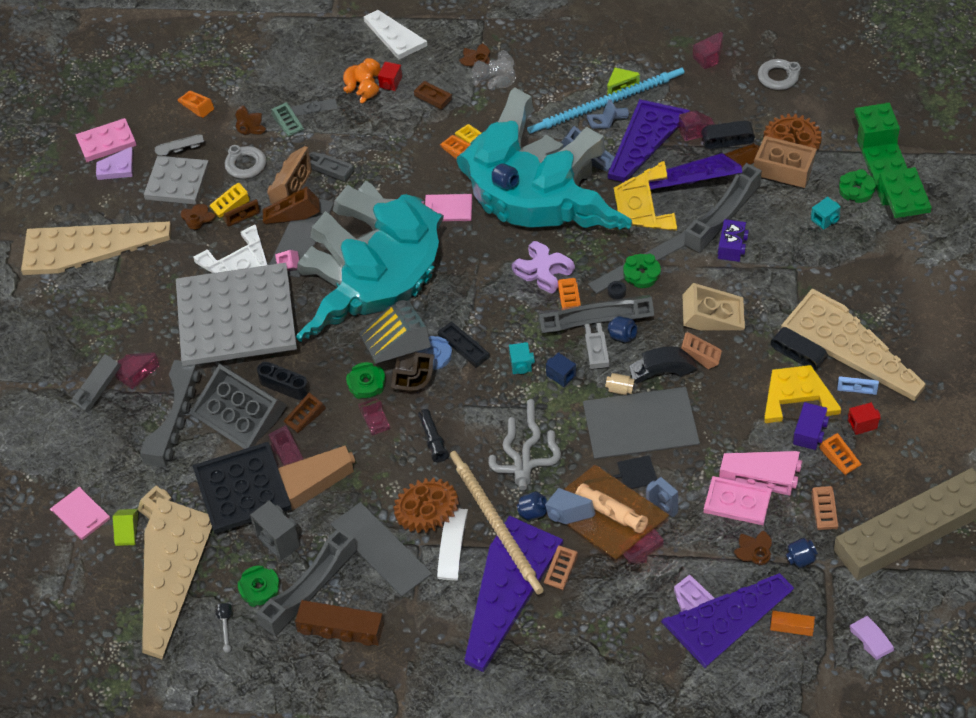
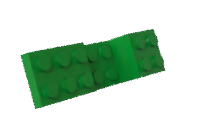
M890 103L855 108L854 114L859 124L857 141L870 176L875 180V189L882 206L890 205L894 218L931 213L932 207L916 167L907 168L897 143L900 127Z

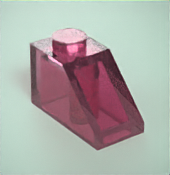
M719 32L693 45V58L704 69L719 63L723 46V33Z
M697 110L679 114V131L684 141L702 137L701 130L705 126L715 125L712 118Z
M154 352L126 355L117 361L122 366L115 375L118 380L133 389L159 367L157 355Z

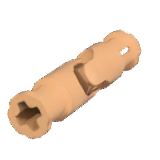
M583 483L577 488L575 494L592 500L595 510L624 526L632 527L635 532L641 533L645 530L648 524L647 517L636 514L630 507L598 490L590 489L587 484Z

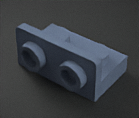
M662 477L650 482L646 488L647 510L650 512L658 506L663 513H668L673 518L678 514V491Z

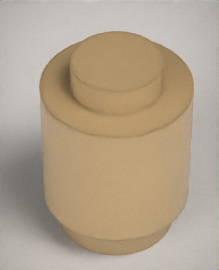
M612 373L611 377L607 376L605 387L609 388L608 392L622 395L632 394L635 379L630 378V376Z

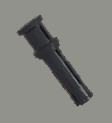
M422 409L421 412L419 411L418 417L428 439L427 447L432 452V460L434 462H443L449 457V452L444 447V439L438 435L430 410Z

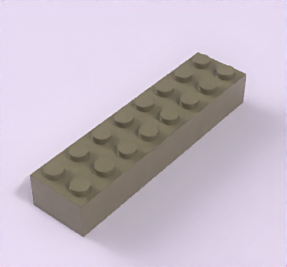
M970 468L835 538L834 552L854 578L859 581L976 520V472L973 468Z

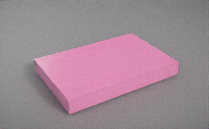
M713 476L704 506V513L764 526L772 488Z

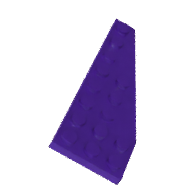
M509 516L504 524L523 552L526 560L529 561V564L536 572L535 577L540 582L553 560L558 545H563V539ZM498 536L495 537L489 547L464 659L465 664L481 672L485 671L534 592L531 584L523 578L520 569L517 568V565Z

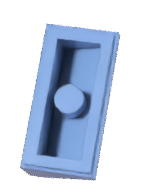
M839 376L837 390L877 395L879 381Z

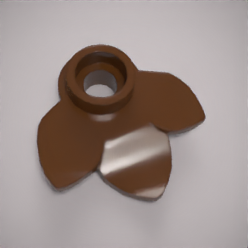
M483 43L478 46L477 50L464 48V57L459 62L465 66L484 68L490 63L488 57L490 50Z
M244 105L238 108L235 114L237 119L235 127L239 133L259 135L265 132L266 128L261 125V113L249 114Z
M197 204L192 209L185 208L181 211V218L185 220L190 229H198L202 226V223L210 222L216 217L215 213L208 212V206L205 204Z
M761 531L756 539L740 534V548L734 550L737 558L742 561H752L757 565H764L770 561L771 553L769 549L772 546V540L765 531Z

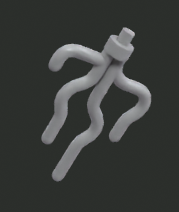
M533 399L527 400L528 427L533 432V436L523 444L522 459L511 448V443L516 434V422L513 417L508 419V434L503 440V449L514 460V465H498L495 455H490L488 458L489 467L494 472L515 473V484L519 485L520 490L527 489V485L531 482V470L534 467L552 466L558 463L561 458L560 448L555 442V432L549 430L547 432V442L550 450L553 452V456L551 458H538L530 461V448L538 442L541 435L540 428L535 423V402Z

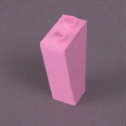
M800 452L724 453L719 478L772 488V492L791 496L792 488L796 489L798 477L795 476L796 472H800L802 460H799Z

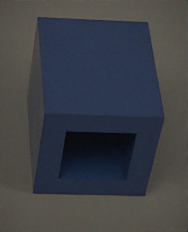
M558 352L546 362V376L562 387H565L576 376V364Z

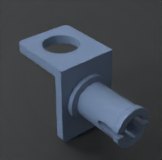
M609 99L603 114L587 115V119L593 129L610 128L614 119H627L629 112L627 108H615L612 100ZM593 119H598L602 123L597 124L593 121Z

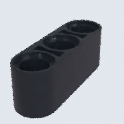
M749 121L708 125L701 130L704 145L708 149L745 145L755 140L753 128Z
M782 327L770 341L771 346L776 351L803 366L811 365L814 371L828 357L827 351L822 346L787 327Z
M262 362L258 365L257 373L262 386L297 400H303L309 393L307 379L303 375L270 362Z

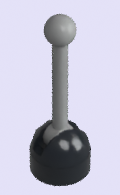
M221 603L215 606V613L217 618L223 621L225 643L223 651L228 653L231 651V646L228 640L227 620L232 615V605Z

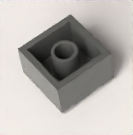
M269 500L250 514L256 537L280 561L300 547L299 535L296 532L297 525L291 517L287 518L284 515L280 506L274 505Z

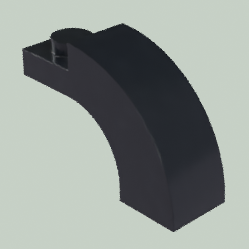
M672 346L642 353L643 359L629 365L632 379H635L634 382L636 384L662 372H673L682 377L698 369L696 361L681 347Z

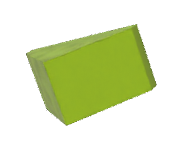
M614 68L607 84V96L608 94L612 95L613 92L617 93V90L621 91L622 88H630V85L634 86L635 83L639 84L640 74L634 71Z
M138 509L117 510L113 515L115 546L136 545Z

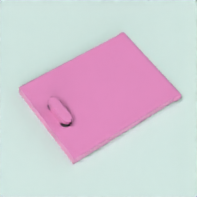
M472 194L426 195L425 205L433 211L443 214V221H471Z
M81 487L75 489L50 508L81 540L111 519Z

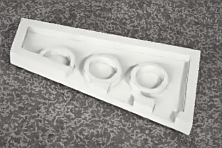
M379 10L364 16V22L398 60L427 46L425 39Z

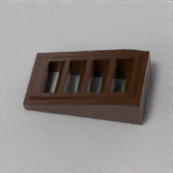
M308 393L286 417L284 423L299 433L317 418L326 407L311 393ZM305 409L309 411L308 414L304 412ZM301 414V415L304 416L305 418L302 420L301 418L298 417V415ZM296 419L299 424H294L292 420Z

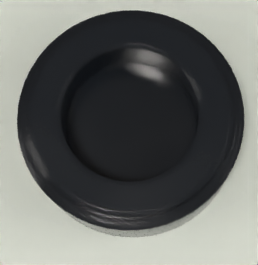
M621 281L611 282L608 285L609 297L616 300L625 297L626 285Z

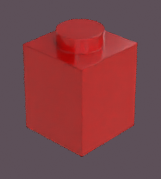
M384 62L378 74L379 88L396 91L402 79L401 65Z
M872 402L849 408L848 422L855 435L878 428L881 417L878 409L874 408Z

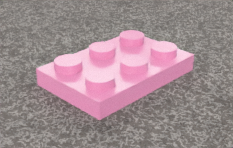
M125 118L76 134L86 162L136 146L135 139Z

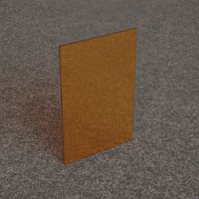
M596 465L563 489L575 494L581 484H587L590 489L598 490L630 507L636 514L648 518V524L641 533L635 532L632 527L624 526L595 510L594 517L567 524L614 559L620 557L669 517V514Z

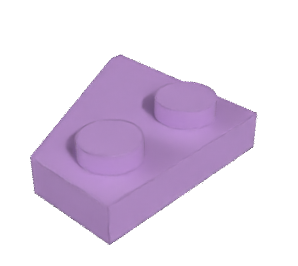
M132 147L98 161L96 165L97 180L133 177Z
M688 575L674 586V592L681 612L715 599L691 575Z

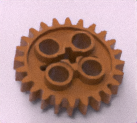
M787 114L786 118L780 115V119L775 117L774 122L769 121V126H765L763 138L768 136L819 149L822 132L819 131V126H815L816 122L810 123V118L804 120V115L798 118L797 114H794L793 117Z
M425 478L423 483L417 480V485L415 486L410 483V489L403 488L404 494H398L399 499L395 500L396 505L393 506L396 520L404 529L409 528L410 532L416 529L417 533L424 529L425 533H427L429 528L435 531L437 525L443 527V521L449 523L448 517L455 516L453 511L458 510L457 505L459 501L456 490H454L453 485H449L448 481L443 483V480L439 479L436 482L435 478H432L428 482L427 478Z

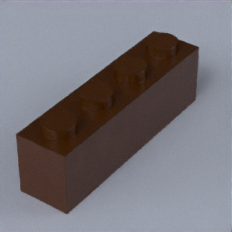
M301 600L295 624L297 632L303 635L313 634L326 639L336 638L344 642L354 641L367 646H378L384 627L382 613Z

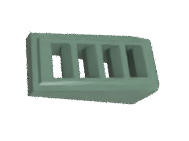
M287 102L272 109L271 115L288 137L304 130Z

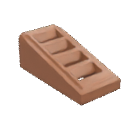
M689 332L685 333L681 347L685 352L707 369L719 364L722 353L719 348Z
M814 487L811 497L817 530L838 529L833 487ZM832 518V521H821V519Z
M558 545L544 584L564 590L578 558V552ZM563 556L569 558L570 561L568 562L560 559V557ZM561 563L563 565H566L567 569L557 566V564ZM555 570H558V571L564 572L565 574H564V576H563V575L554 573V571H555ZM553 576L555 578L561 579L562 581L561 583L555 582L551 580V577Z

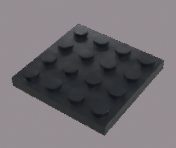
M269 441L192 465L214 534L251 523L250 514L269 500L274 505L280 506L283 512L292 509Z

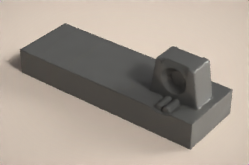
M104 354L71 401L86 412H89L122 365Z

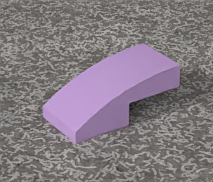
M868 616L850 625L851 632L863 642L864 649L876 660L894 651L891 642Z

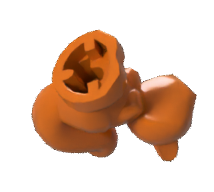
M366 58L363 63L348 67L343 75V81L346 84L343 90L346 93L353 92L356 89V82H358L360 85L356 94L361 95V104L368 98L376 96L379 92V86L375 83L373 77H378L381 70L380 64L374 59Z

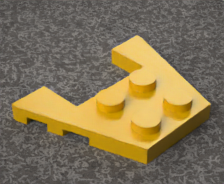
M664 161L651 169H647L637 177H633L614 187L618 212L632 220L631 226L677 231L674 213L655 216L649 182L668 179Z
M811 365L774 369L771 375L764 422L772 423L783 420L780 404L819 400L820 406L827 408L826 416L841 414V407Z

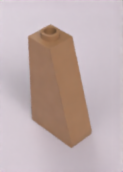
M346 446L278 468L292 510L300 507L354 472L352 464L355 463L352 452L348 453Z

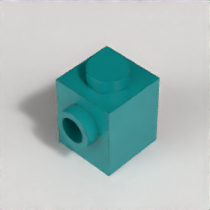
M827 196L812 207L811 220L824 230L839 220L841 206Z
M528 342L510 344L509 357L512 373L524 374L532 372L531 364H535L533 352H529Z

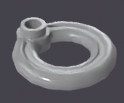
M772 59L760 66L758 78L769 89L785 90L794 86L798 81L801 67L797 62ZM774 68H781L786 70L788 78L783 81H775L768 76V72Z
M232 145L225 159V169L233 177L240 179L257 176L264 170L266 165L264 153L258 148L251 146L239 147L238 145ZM247 155L254 157L256 160L255 165L249 169H239L235 165L236 161Z

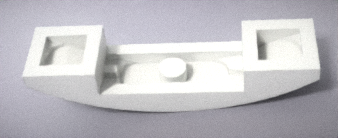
M468 509L453 511L455 516L448 517L449 523L444 522L438 563V579L458 581Z

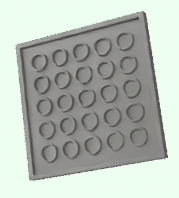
M286 263L176 279L181 361L183 366L297 349Z

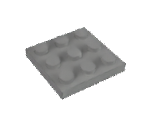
M157 156L144 192L145 200L197 204L209 168V161Z

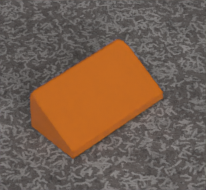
M773 611L770 630L813 636L815 616Z

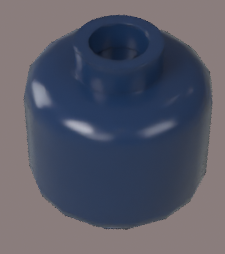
M501 163L493 169L492 182L494 185L509 190L518 184L519 174L516 168Z
M617 316L608 325V331L614 340L630 342L637 335V325L631 318Z
M536 491L526 494L519 499L517 505L518 513L529 521L540 518L547 512L545 504L548 500Z
M806 538L790 543L788 545L789 552L786 553L790 564L795 563L798 568H803L815 562L816 555H818L813 542Z

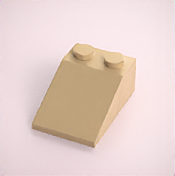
M693 283L683 294V324L686 327L700 331L744 330L743 297Z

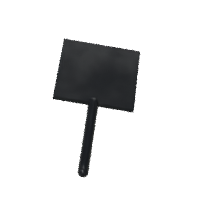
M650 455L619 461L617 465L620 474L585 481L584 484L589 485L622 478L626 491L648 486L650 482L656 481L657 477Z

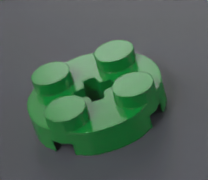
M859 169L840 177L839 193L845 200L849 201L851 199L855 200V203H863L873 197L876 183L865 170Z
M636 254L626 258L623 276L628 283L634 284V287H651L660 278L661 267L653 254ZM645 269V273H641V271L637 270Z
M364 362L357 364L347 374L348 389L357 399L381 394L385 385L384 371L379 366H373V363ZM363 378L370 380L369 382H362L364 381Z
M264 566L248 568L243 572L240 582L238 581L239 594L251 607L264 605L270 598L279 595L280 583L274 570L266 569ZM258 582H259L260 584H264V585H263L261 588H259V589L254 588V587H256V583H258Z

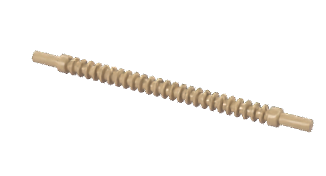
M452 451L450 457L457 467L456 471L463 479V482H465L480 509H482V512L487 517V520L492 525V528L497 533L517 568L520 569L523 578L529 581L536 594H541L543 588L535 577L536 572L529 564V561L526 560V557L503 523V520H501L496 509L493 508L491 501L486 496V493H484L479 482L476 481L469 466L463 463L456 451Z

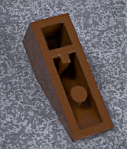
M305 187L264 208L263 222L268 224L307 219L320 212L319 198L308 187Z

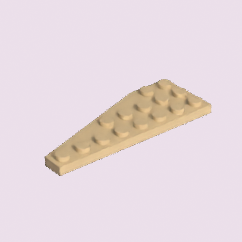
M169 221L27 229L21 271L23 275L65 272L66 268L73 266L78 268L81 267V264L90 261L95 263L121 255V252L126 250L135 251L137 247L143 245L151 246L170 240L171 223Z
M814 289L810 290L781 325V328L787 327L822 346L829 356L879 381L881 384L913 401L918 398L925 388V383L910 368L907 369L901 363L900 358L890 353L889 348L870 329L867 330L857 317H853L845 305Z
M160 497L157 499L144 532L142 653L162 659L212 526L208 514Z

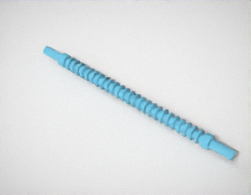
M679 68L669 73L663 72L660 76L656 75V78H648L647 81L643 80V83L639 82V84L635 83L634 86L630 85V88H622L621 91L617 90V93L613 92L612 95H604L599 100L595 99V102L591 100L590 103L586 102V105L577 106V109L573 107L568 112L564 111V114L560 112L559 115L555 114V117L545 118L542 122L527 127L528 133L531 134L544 128L549 129L552 125L556 126V123L560 125L565 120L574 119V116L577 118L579 115L582 116L583 113L587 114V111L592 112V109L595 111L596 108L605 107L609 99L613 103L614 101L618 102V99H626L627 96L636 95V92L639 94L640 91L649 90V87L652 89L653 86L657 87L658 84H665L670 79L683 75L684 69Z

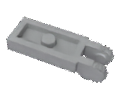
M198 134L166 142L156 146L155 152L162 156L167 155L170 150H173V152L182 151L185 146L190 145V148L198 147L200 142H204L203 136Z
M601 323L596 324L597 333H591L589 324H585V341L590 369L609 367L607 346Z

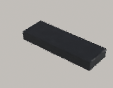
M452 321L438 331V336L446 339L449 345L475 368L490 358L488 351Z

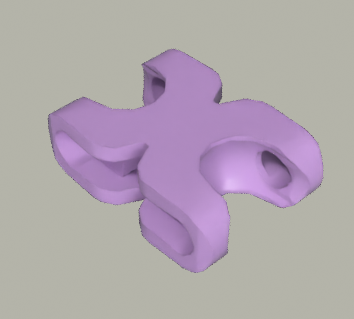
M533 241L528 246L529 255L533 258L532 260L526 261L519 258L511 265L513 273L526 281L537 279L538 287L549 293H554L558 289V281L553 276L554 274L560 273L568 276L575 270V265L570 258L561 253L549 255V248L537 241Z

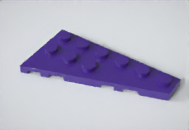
M639 99L609 169L608 179L621 182L627 181L690 115V110Z
M721 153L666 169L668 179L649 182L650 189L682 183L691 184L699 180L742 173V167Z
M779 573L758 581L751 586L740 588L736 592L699 604V606L690 610H684L672 617H666L661 622L697 661L706 668L794 590V587Z

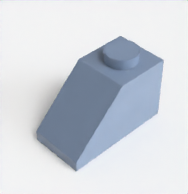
M560 488L556 490L545 504L549 518L563 524L591 518L595 515L592 500Z

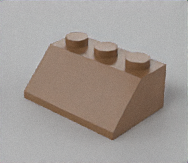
M765 136L754 159V167L762 170L761 177L805 188L812 171L817 149Z
M304 146L291 153L289 158L284 161L281 171L276 174L275 181L269 186L267 191L271 204L302 189L312 172L308 147Z

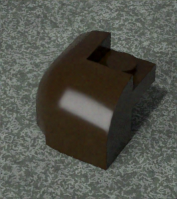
M413 352L396 357L391 388L413 391L425 387L430 382L433 374L435 354Z

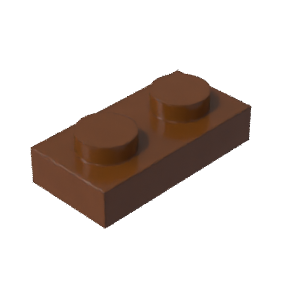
M423 81L414 90V96L440 109H443L452 100V94L426 81Z

